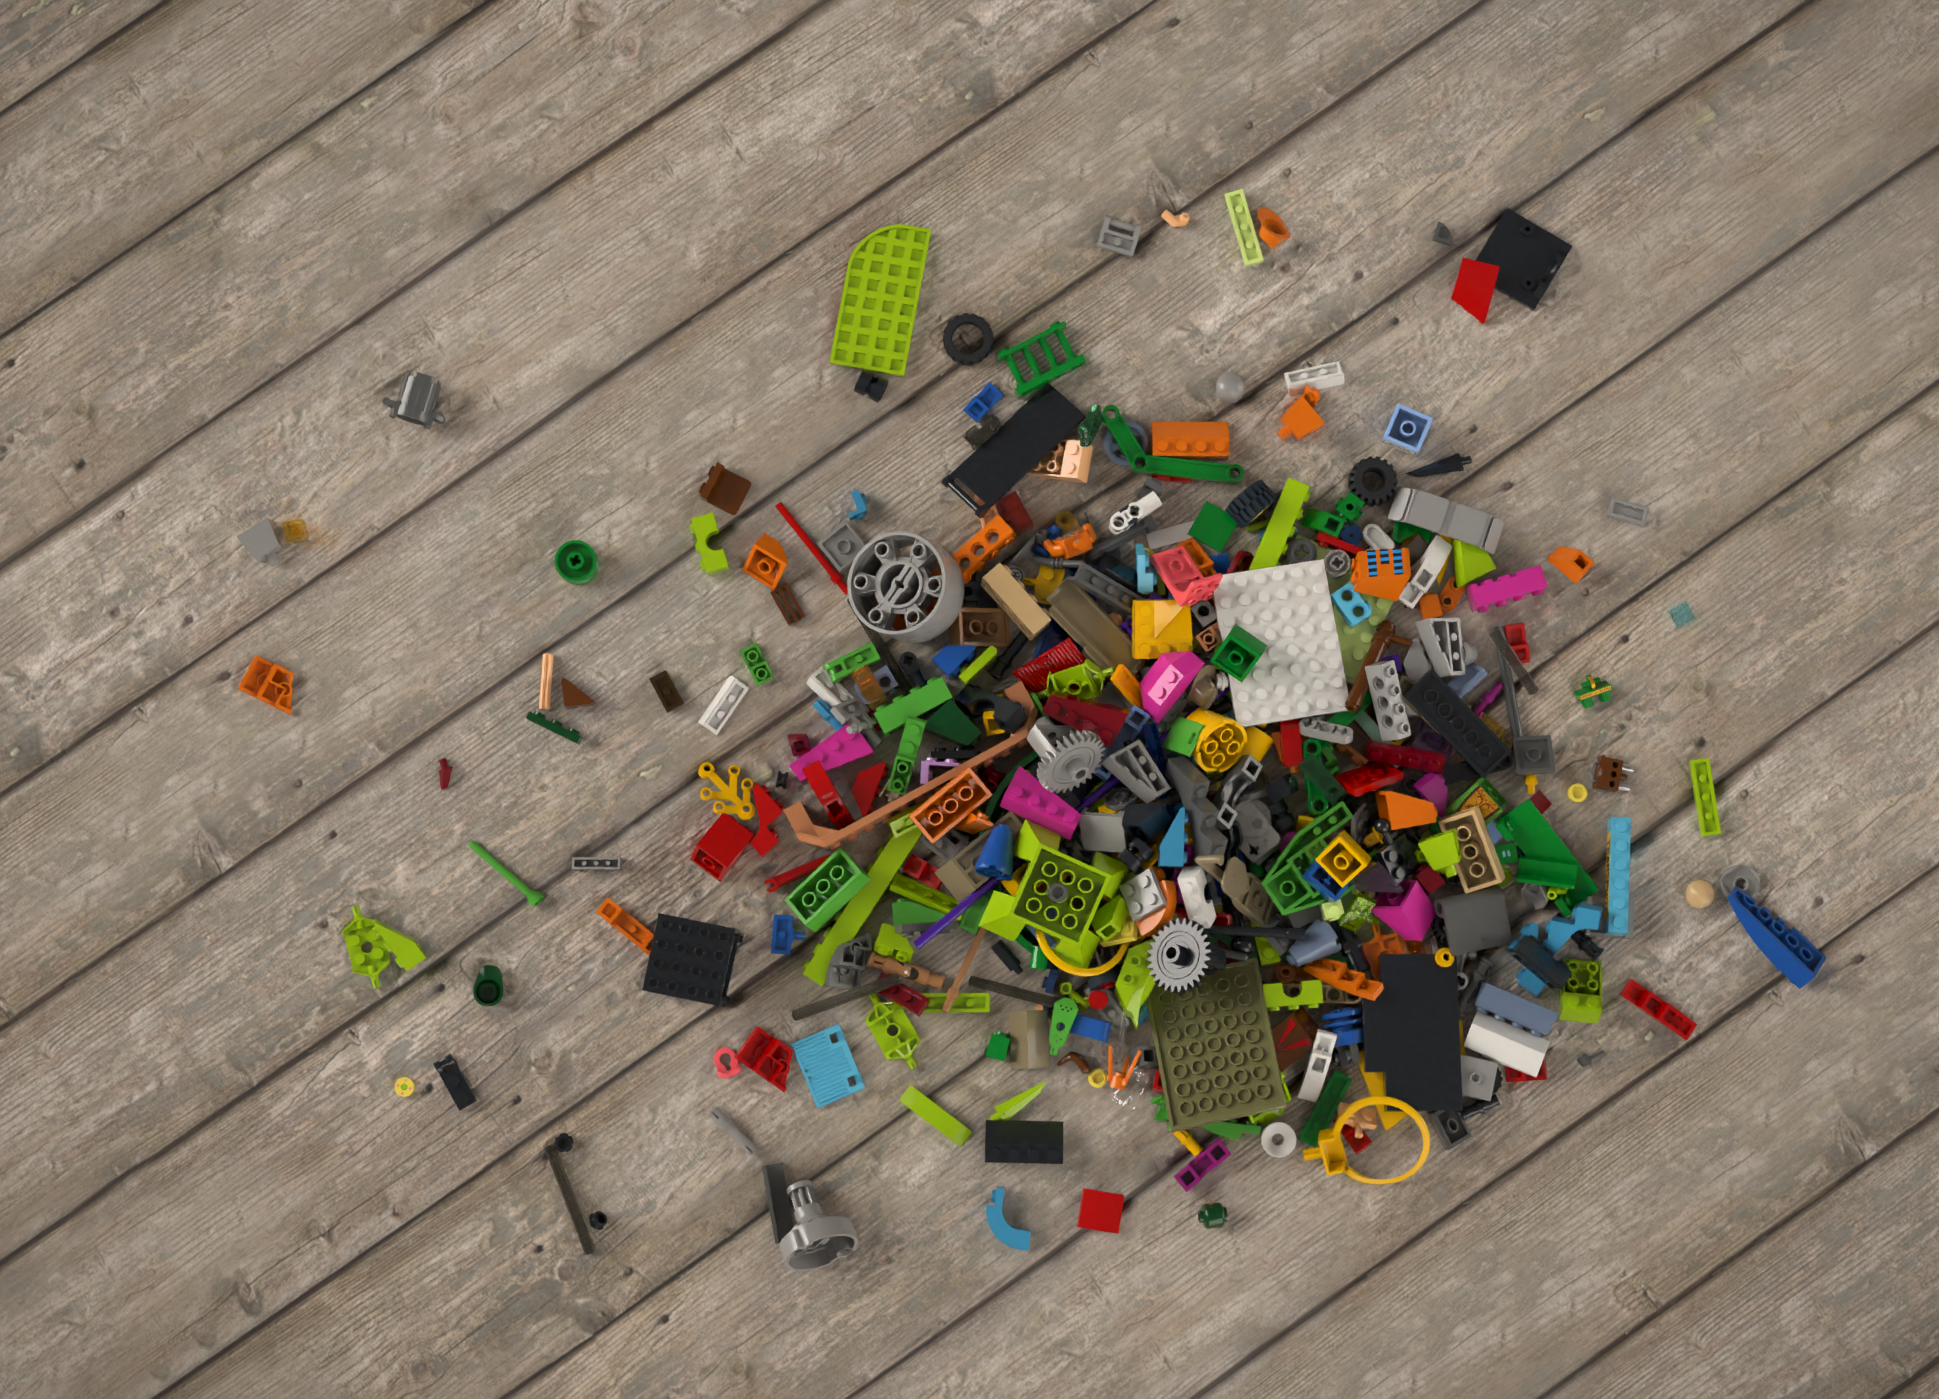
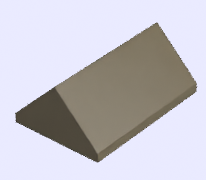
M1048 1010L1009 1011L1011 1069L1050 1068Z

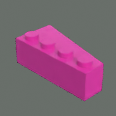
M1541 565L1515 572L1514 575H1503L1495 581L1493 579L1485 580L1479 583V586L1476 583L1471 584L1466 588L1465 592L1471 611L1477 610L1478 613L1488 611L1489 606L1496 605V608L1507 605L1506 601L1514 599V602L1525 599V595L1531 593L1532 596L1544 593L1543 590L1548 586Z
M846 724L789 766L800 782L803 783L808 780L802 769L817 760L821 762L826 772H830L875 753L860 732L849 734L846 728L850 725Z
M1021 766L1018 767L1000 804V807L1043 826L1068 840L1071 839L1081 818L1079 812L1055 793L1047 791L1035 777Z

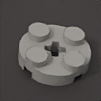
M1734 865L1726 869L1719 881L1721 891L1726 898L1736 886L1737 879L1739 881L1744 880L1745 882L1743 884L1744 888L1741 889L1753 899L1757 896L1760 879L1754 869L1745 865Z

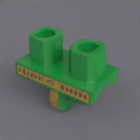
M1589 674L1586 675V681L1581 683L1582 689L1574 691V695L1580 701L1582 707L1589 708L1594 705L1593 696L1598 695L1600 702L1611 700L1610 690L1613 689L1612 685L1608 684L1606 680L1601 682L1599 677L1593 679Z

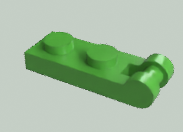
M871 642L829 662L824 667L830 673L832 683L835 684L881 661ZM841 666L843 670L837 672L836 668Z

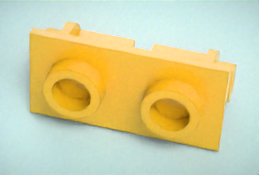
M1372 827L1369 829V835L1364 838L1361 846L1367 849L1376 844L1379 847L1384 844L1382 841L1384 839L1383 835Z

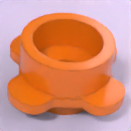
M1307 385L1304 387L1305 392L1302 396L1314 408L1316 407V402L1320 400V392L1318 389Z

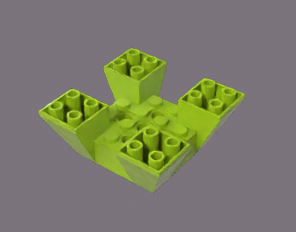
M1025 819L1013 846V856L1029 863L1015 896L994 890L978 926L1014 942L1026 924L1057 938L1052 951L1061 960L1074 967L1087 969L1101 939L1088 930L1102 896L1112 900L1121 893L1119 886L1125 883L1130 869L1121 861L1098 851L1095 852L1090 865L1058 851L1061 835ZM1064 872H1068L1071 875L1069 883H1065L1062 880ZM1038 882L1045 884L1046 889L1043 893H1039L1036 890ZM1058 882L1066 886L1068 894L1062 902H1053L1048 898L1047 889L1052 883ZM1074 898H1078L1081 901L1079 909H1075L1072 906ZM1048 908L1055 910L1056 915L1053 919H1049L1046 916Z

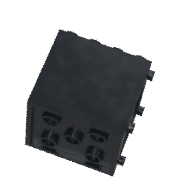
M658 913L642 990L725 1007V1004H730L731 996L729 997L727 994L738 943L742 944L744 936H741L740 931L734 928Z

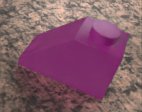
M1429 771L1413 787L1423 800L1434 803L1438 816L1442 818L1445 815L1448 788L1444 784L1445 779L1440 773L1435 774Z

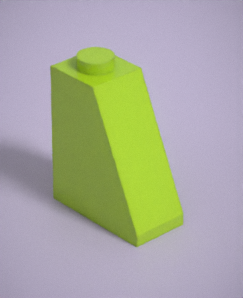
M1456 539L1451 541L1456 585L1458 588L1496 569L1491 557L1484 550Z

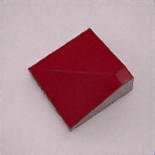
M807 734L788 735L793 757L805 754L811 750Z

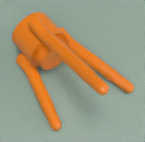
M1109 1046L1107 1081H1110V1087L1120 1090L1125 1089L1142 1053L1141 1050H1138L1127 1074L1129 1054L1127 1055L1122 1072L1115 1071L1113 1074L1112 1046Z

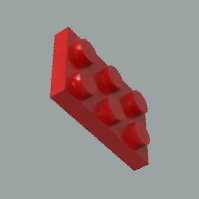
M1377 761L1333 776V784L1354 797L1362 796L1369 791H1376L1383 786L1393 785L1397 781L1403 780V772L1388 763Z

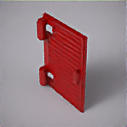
M1067 638L1018 668L1013 674L1019 682L1022 681L1027 691L1030 690L1036 694V692L1046 690L1050 671L1051 674L1083 664L1086 658L1072 640ZM1070 684V687L1074 690L1080 688L1077 684ZM1041 699L1039 701L1041 702L1044 708L1046 703L1043 699Z

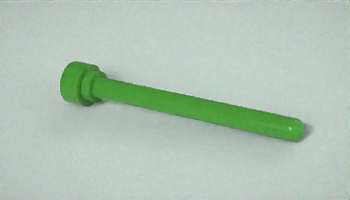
M475 841L469 842V847L527 896L526 899L531 906L535 907L540 903L544 895L539 891L528 888Z

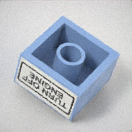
M1398 403L1381 442L1416 457L1433 418Z

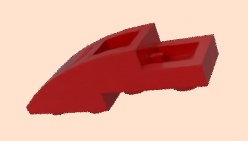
M817 760L803 768L802 771L837 830L839 831L856 822L821 762Z

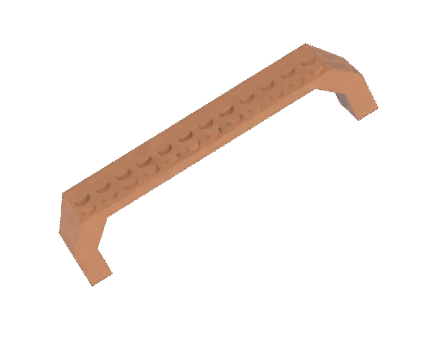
M1022 681L1004 690L1006 698L1014 703L1019 702L1024 707V712L1028 717L1018 730L1011 734L1009 739L839 831L813 825L803 804L799 801L783 811L800 842L826 851L831 849L834 852L839 847H843L841 843L847 840L850 843L858 839V834L863 831L866 833L876 829V824L880 822L885 824L888 819L898 812L901 813L909 809V806L915 803L918 804L926 800V797L934 795L968 766L977 774L979 768L984 767L986 769L988 766L995 764L994 760L998 758L1003 760L1012 755V750L1017 748L1019 751L1027 747L1029 744L1027 736L1036 722L1038 710Z

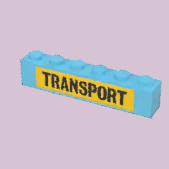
M1611 817L1607 821L1604 935L1624 936L1628 933L1631 818Z

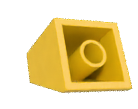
M1343 830L1315 860L1343 888L1369 864L1371 857Z

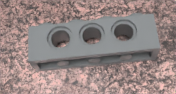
M1394 660L1365 666L1382 741L1399 740L1412 735Z

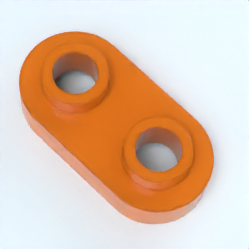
M1455 576L1447 580L1438 597L1443 612L1452 611L1465 590L1466 585L1460 588L1453 586V582H1456ZM1445 598L1450 600L1451 603L1449 605L1444 603Z

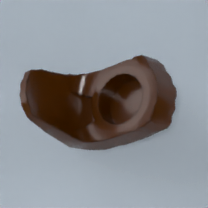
M1073 1051L1069 1052L1057 1063L1060 1066L1068 1061H1073L1082 1073L1085 1074L1091 1071L1085 1058Z

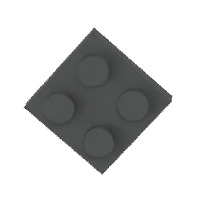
M1551 735L1512 737L1516 776L1555 773Z

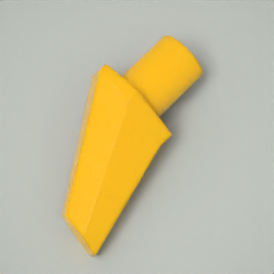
M1526 775L1525 785H1527V794H1535V785L1538 784L1536 775Z

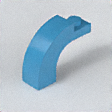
M997 1186L996 1190H992L991 1202H995V1205H987L986 1207L989 1226L994 1235L1005 1245L1014 1249L1028 1251L1031 1230L1014 1228L1005 1221L1002 1214L1005 1187Z

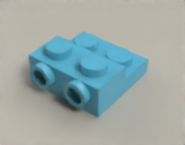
M1135 544L1137 590L1142 594H1152L1153 585H1157L1156 570L1152 568L1151 562H1149L1148 550H1144L1143 544Z

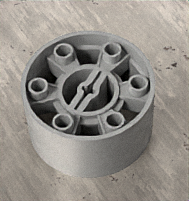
M895 531L874 538L859 551L850 567L847 589L849 601L855 614L869 628L898 641L920 643L941 635L957 618L964 600V579L958 563L945 549L914 533ZM912 546L910 557H901L900 549ZM921 548H923L924 552L921 556H919ZM938 559L942 575L932 577L926 571V568ZM883 563V566L879 569L877 575L875 576L878 568ZM939 582V587L935 590V583ZM871 595H875L879 602L875 608L872 607ZM934 597L939 598L934 609L928 615L925 609L928 608ZM881 613V618L878 620L877 616ZM896 614H905L907 629L891 631ZM917 614V621L913 623V616Z

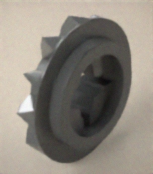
M1298 538L1289 544L1286 551L1287 559L1291 564L1315 561L1317 549L1310 540ZM1301 546L1303 552L1307 553V555H1304L1302 561L1299 555L1294 554L1300 551Z

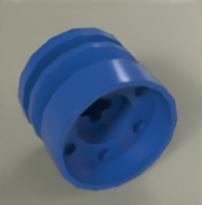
M1343 1008L1333 1010L1321 1016L1322 1020L1331 1019L1332 1024L1323 1025V1028L1333 1029V1033L1337 1034L1334 1047L1363 1042V1028H1356V1024L1362 1022L1363 1019H1354V1014L1362 1013L1361 1008Z

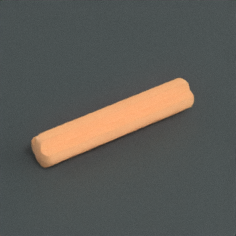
M548 653L543 654L539 700V709L541 710L550 709L554 656Z

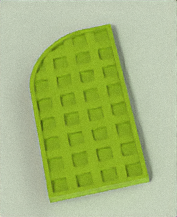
M904 224L889 225L870 233L856 246L848 262L830 364L860 370L866 369L872 372L900 377L905 376L931 229Z

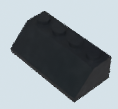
M986 1120L985 1162L1063 1164L1064 1122Z

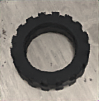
M964 313L963 315L955 316L953 320L948 322L944 329L943 346L947 355L954 362H959L961 365L978 364L984 358L986 359L992 350L993 332L989 323L983 317L973 313L972 315ZM965 324L978 327L984 336V343L981 349L973 354L958 352L952 342L955 330Z

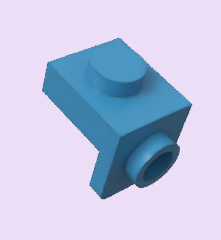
M859 490L851 493L858 510L848 514L850 520L859 521L865 518V514H868L865 507L868 502L864 493L860 494Z

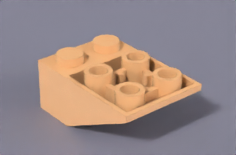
M1063 439L1027 474L1067 482L1087 483L1093 446L1085 441Z

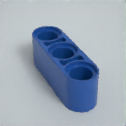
M1077 1014L1070 1033L1107 1042L1112 1023ZM1063 1023L1058 1025L1059 1030L1065 1029Z

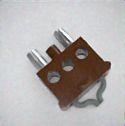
M1600 755L1597 757V761H1594L1592 766L1587 768V773L1590 774L1594 790L1603 789L1616 792L1619 789L1630 791L1629 788L1631 786L1620 783V780L1626 781L1627 774H1622V771L1632 773L1634 766L1625 765L1622 760ZM1595 764H1596L1595 773H1594V779H1593V774H1592V772H1591L1590 770H1592V769L1594 768Z

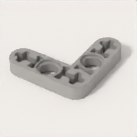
M1330 714L1302 718L1299 723L1300 733L1304 736L1339 744H1349L1353 741V730L1350 727L1325 722Z

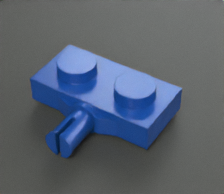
M774 915L771 944L772 954L790 955L793 940L805 941V937L799 936H806V932H794V916Z

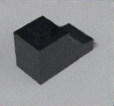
M1291 773L1264 786L1273 803L1289 797L1299 790L1297 781Z

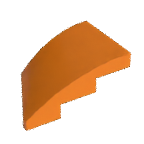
M255 655L237 689L289 715L292 713L293 672Z

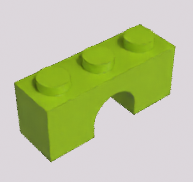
M714 513L691 518L692 524H689L692 535H696L697 542L694 544L697 554L701 553L703 559L699 561L702 572L706 571L709 576L730 570L724 549L711 550L707 546L708 539L712 535L719 534Z
M1321 980L1300 981V993L1294 998L1285 995L1282 983L1262 984L1268 1011H1280L1282 1006H1287L1288 1010L1299 1009V1005H1307V1008H1319V1004L1323 1003Z

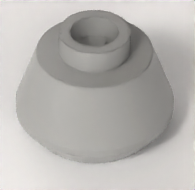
M1462 641L1466 667L1475 662L1478 651L1473 644Z

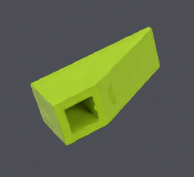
M377 919L373 921L374 927L372 929L378 937H383L385 940L384 946L389 953L393 951L397 957L395 961L400 968L404 967L408 971L426 959V953L415 938Z

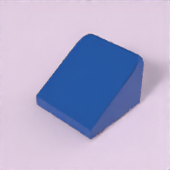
M1228 553L1209 556L1214 563L1213 569L1216 573L1226 574L1230 566Z

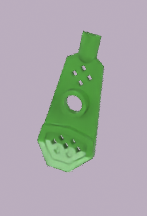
M1064 997L1054 1003L1049 1043L1051 1044L1049 1054L1057 1056L1059 1047L1064 1046L1078 1014L1079 1008L1073 999ZM1060 1023L1065 1025V1029L1062 1031L1058 1028Z

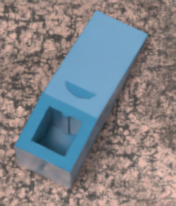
M1185 808L1178 810L1159 845L1158 867L1182 868L1183 863H1187V852L1184 851V844H1187L1188 833L1184 832V824H1188V812H1185Z

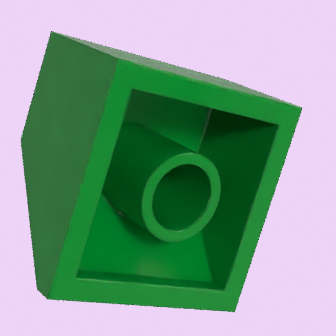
M1235 624L1210 661L1242 683L1268 645Z

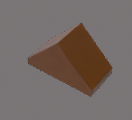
M563 677L561 683L564 707L566 709L594 706L596 702Z

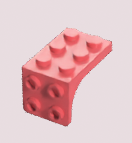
M1183 545L1153 554L1149 559L1180 607L1192 606L1198 601L1211 599L1214 595L1213 591L1220 585V581L1223 578L1221 573L1204 578Z

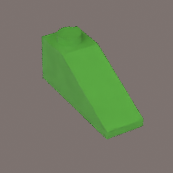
M907 898L896 899L895 903H892L894 926L938 922L945 916L943 913L908 901Z

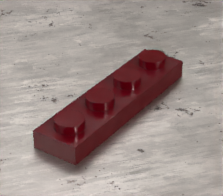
M1369 740L1366 754L1367 760L1441 774L1443 773L1446 754Z

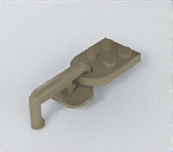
M1223 854L1203 855L1195 858V862L1221 883L1223 892L1232 899L1233 905L1237 910L1258 927L1268 922L1273 901L1260 884L1262 881L1254 874L1246 872L1245 864L1237 857L1229 858L1225 871H1222L1215 864L1223 865Z

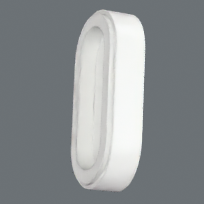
M1368 524L1363 529L1362 537L1373 550L1395 548L1394 541L1378 525Z

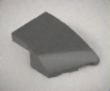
M871 932L837 947L827 969L825 986L853 991L860 990L861 971L866 970L867 951L872 950Z

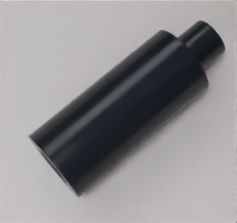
M1002 939L991 947L1010 972L1014 970L1019 975L1024 971L1020 967L1021 962Z

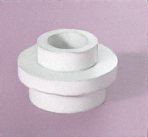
M1225 672L1216 674L1214 685L1219 691H1224L1228 687L1229 678L1225 675Z

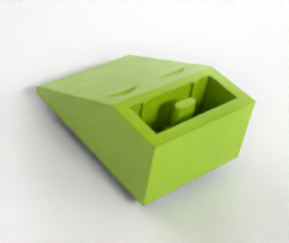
M1563 958L1562 961L1570 967L1568 970L1571 972V975L1559 993V1020L1598 1024L1602 1014V962Z

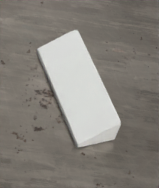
M1340 361L1284 373L1290 396L1304 393V387L1307 385L1319 390L1344 384V373Z
M822 666L806 682L831 708L834 705L855 698L839 682L833 684L830 679V673Z
M729 676L698 723L717 735L749 687L735 677Z

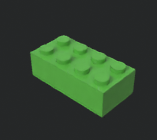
M936 676L928 680L926 686L921 688L919 685L911 689L909 695L905 697L900 695L894 698L892 704L879 706L876 708L874 716L885 737H888L905 727L908 715L921 719L940 709L949 699L953 701V697L943 678L938 679Z
M839 847L784 900L804 925L816 932L857 894L871 878L849 852Z

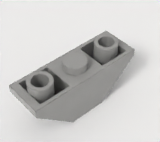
M1418 638L1412 640L1411 647L1408 648L1401 664L1404 676L1414 681H1418L1429 669H1433L1430 660H1426L1423 653L1426 652L1422 641L1419 642Z

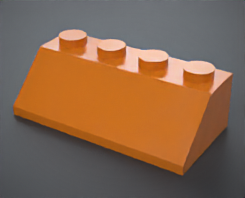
M1152 421V456L1186 460H1228V422Z
M968 766L908 816L933 844L992 796V793Z

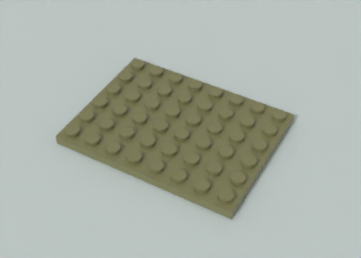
M1257 958L1226 964L1225 970L1217 971L1209 977L1202 976L1205 983L1198 982L1199 988H1193L1192 992L1173 993L1159 987V983H1155L1152 992L1147 998L1168 1120L1172 1133L1287 1107Z

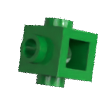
M1349 492L1345 498L1341 497L1335 504L1337 508L1335 514L1337 517L1344 519V523L1350 524L1353 520L1357 521L1363 512L1360 510L1365 502Z

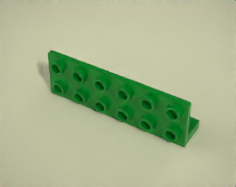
M1530 799L1498 819L1496 824L1498 831L1507 842L1513 839L1525 856L1578 863L1575 888L1567 889L1568 891L1565 894L1557 895L1554 901L1565 917L1572 914L1576 904L1599 890L1593 879Z

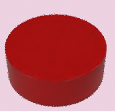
M1095 990L1089 995L1088 1001L1092 1008L1100 1010L1107 1005L1108 997L1105 992Z

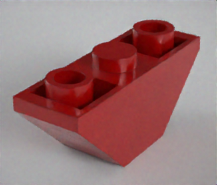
M881 762L859 772L851 791L863 817L874 811L875 796L879 797L882 786H879L882 778L886 779L889 768H886V762Z

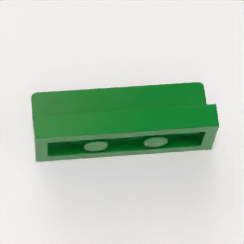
M1519 856L1516 882L1574 889L1578 863Z

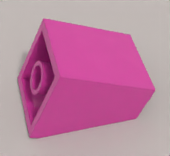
M1385 880L1370 907L1371 912L1405 940L1422 941L1436 915L1433 904L1417 880H1403L1397 886H1390L1388 880Z

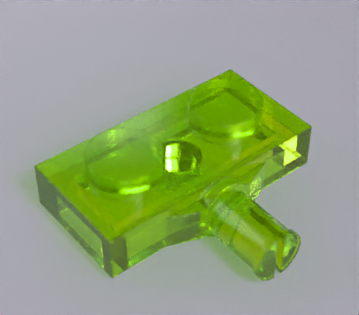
M1358 892L1344 912L1345 914L1339 919V925L1354 932H1357L1359 927L1365 922L1377 926L1380 919L1370 915L1376 905L1375 899Z

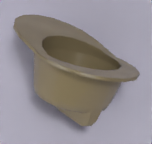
M1205 665L1196 674L1187 697L1189 705H1198L1204 709H1209L1217 698L1218 689L1214 685L1216 677L1214 666Z

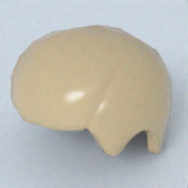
M1703 879L1694 880L1687 885L1685 891L1686 901L1694 908H1705L1715 898L1714 887L1709 881Z

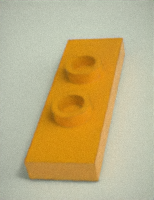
M1119 664L1110 680L1132 706L1135 705L1144 711L1139 682L1124 664Z

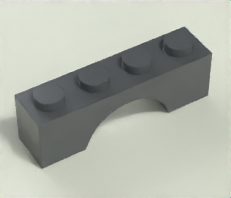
M1242 755L1238 762L1228 770L1211 802L1219 810L1215 824L1218 830L1230 829L1238 814L1234 808L1238 796L1248 785L1255 782L1263 767L1251 755Z

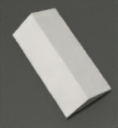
M1477 1011L1463 1047L1481 1053V1056L1537 1077L1550 1041Z

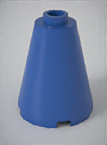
M998 824V826L993 828L975 864V872L987 878L997 876V880L1012 879L1013 831L1009 829V826Z

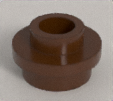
M1282 965L1277 968L1275 976L1280 983L1289 984L1295 978V971L1288 965ZM1282 972H1287L1289 975L1284 976Z

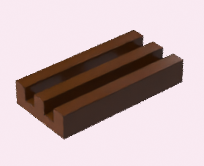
M787 583L770 592L789 626L805 617ZM786 589L800 614L799 616H796L783 590ZM779 593L793 617L792 620L787 616L776 594Z

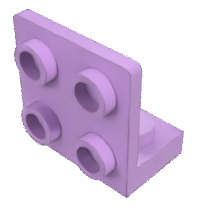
M926 758V761L921 762L920 786L933 780V770H929V768L952 770L959 766L960 763H957L956 759H945V762H937V758Z

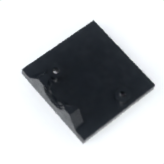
M1507 208L1475 261L1500 266L1494 289L1534 311L1564 262L1572 245Z

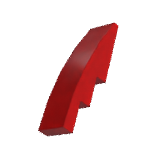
M1299 719L1278 722L1283 767L1303 766Z
M1629 979L1619 994L1686 1041L1697 1026L1695 1022L1672 1005L1664 1002L1633 979Z

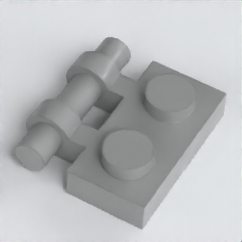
M858 697L834 705L830 710L841 724L848 723L850 725L846 728L849 734H856L861 732L862 729L872 728L877 722L875 717L870 718L868 716L869 708Z

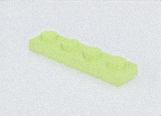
M1243 189L1224 194L1245 267L1263 262L1264 259Z

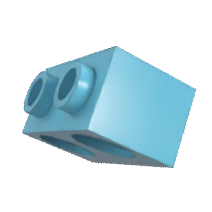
M1349 582L1330 597L1334 606L1352 629L1371 616L1372 607L1367 600L1363 601L1360 596L1361 593L1353 591V585ZM1342 593H1349L1352 599L1345 601L1342 598ZM1353 609H1361L1363 615L1360 617L1355 616Z

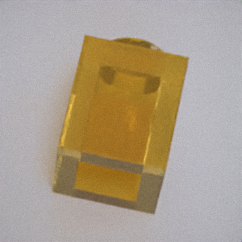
M298 519L283 522L285 540L290 545L309 541L305 521Z

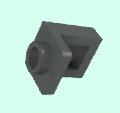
M1148 477L1137 494V498L1141 499L1152 491L1160 497L1164 487L1158 479Z

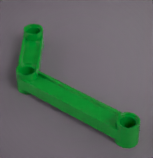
M1106 406L1101 414L1102 422L1106 425L1131 466L1132 471L1136 474L1213 481L1232 485L1238 484L1244 476V470L1238 464L1230 465L1145 455L1116 406ZM1111 411L1115 414V418L1109 419L1105 413ZM1142 460L1145 466L1139 468L1136 466L1135 461ZM1230 471H1237L1239 478H1232Z
M1368 688L1359 710H1356V712L1344 711L1334 713L1326 722L1348 726L1373 702L1370 688ZM1309 737L1302 743L1303 771L1307 795V810L1310 814L1317 816L1328 809L1321 751L1330 741ZM1308 744L1313 745V753L1307 751ZM1315 801L1321 804L1320 811L1314 808Z

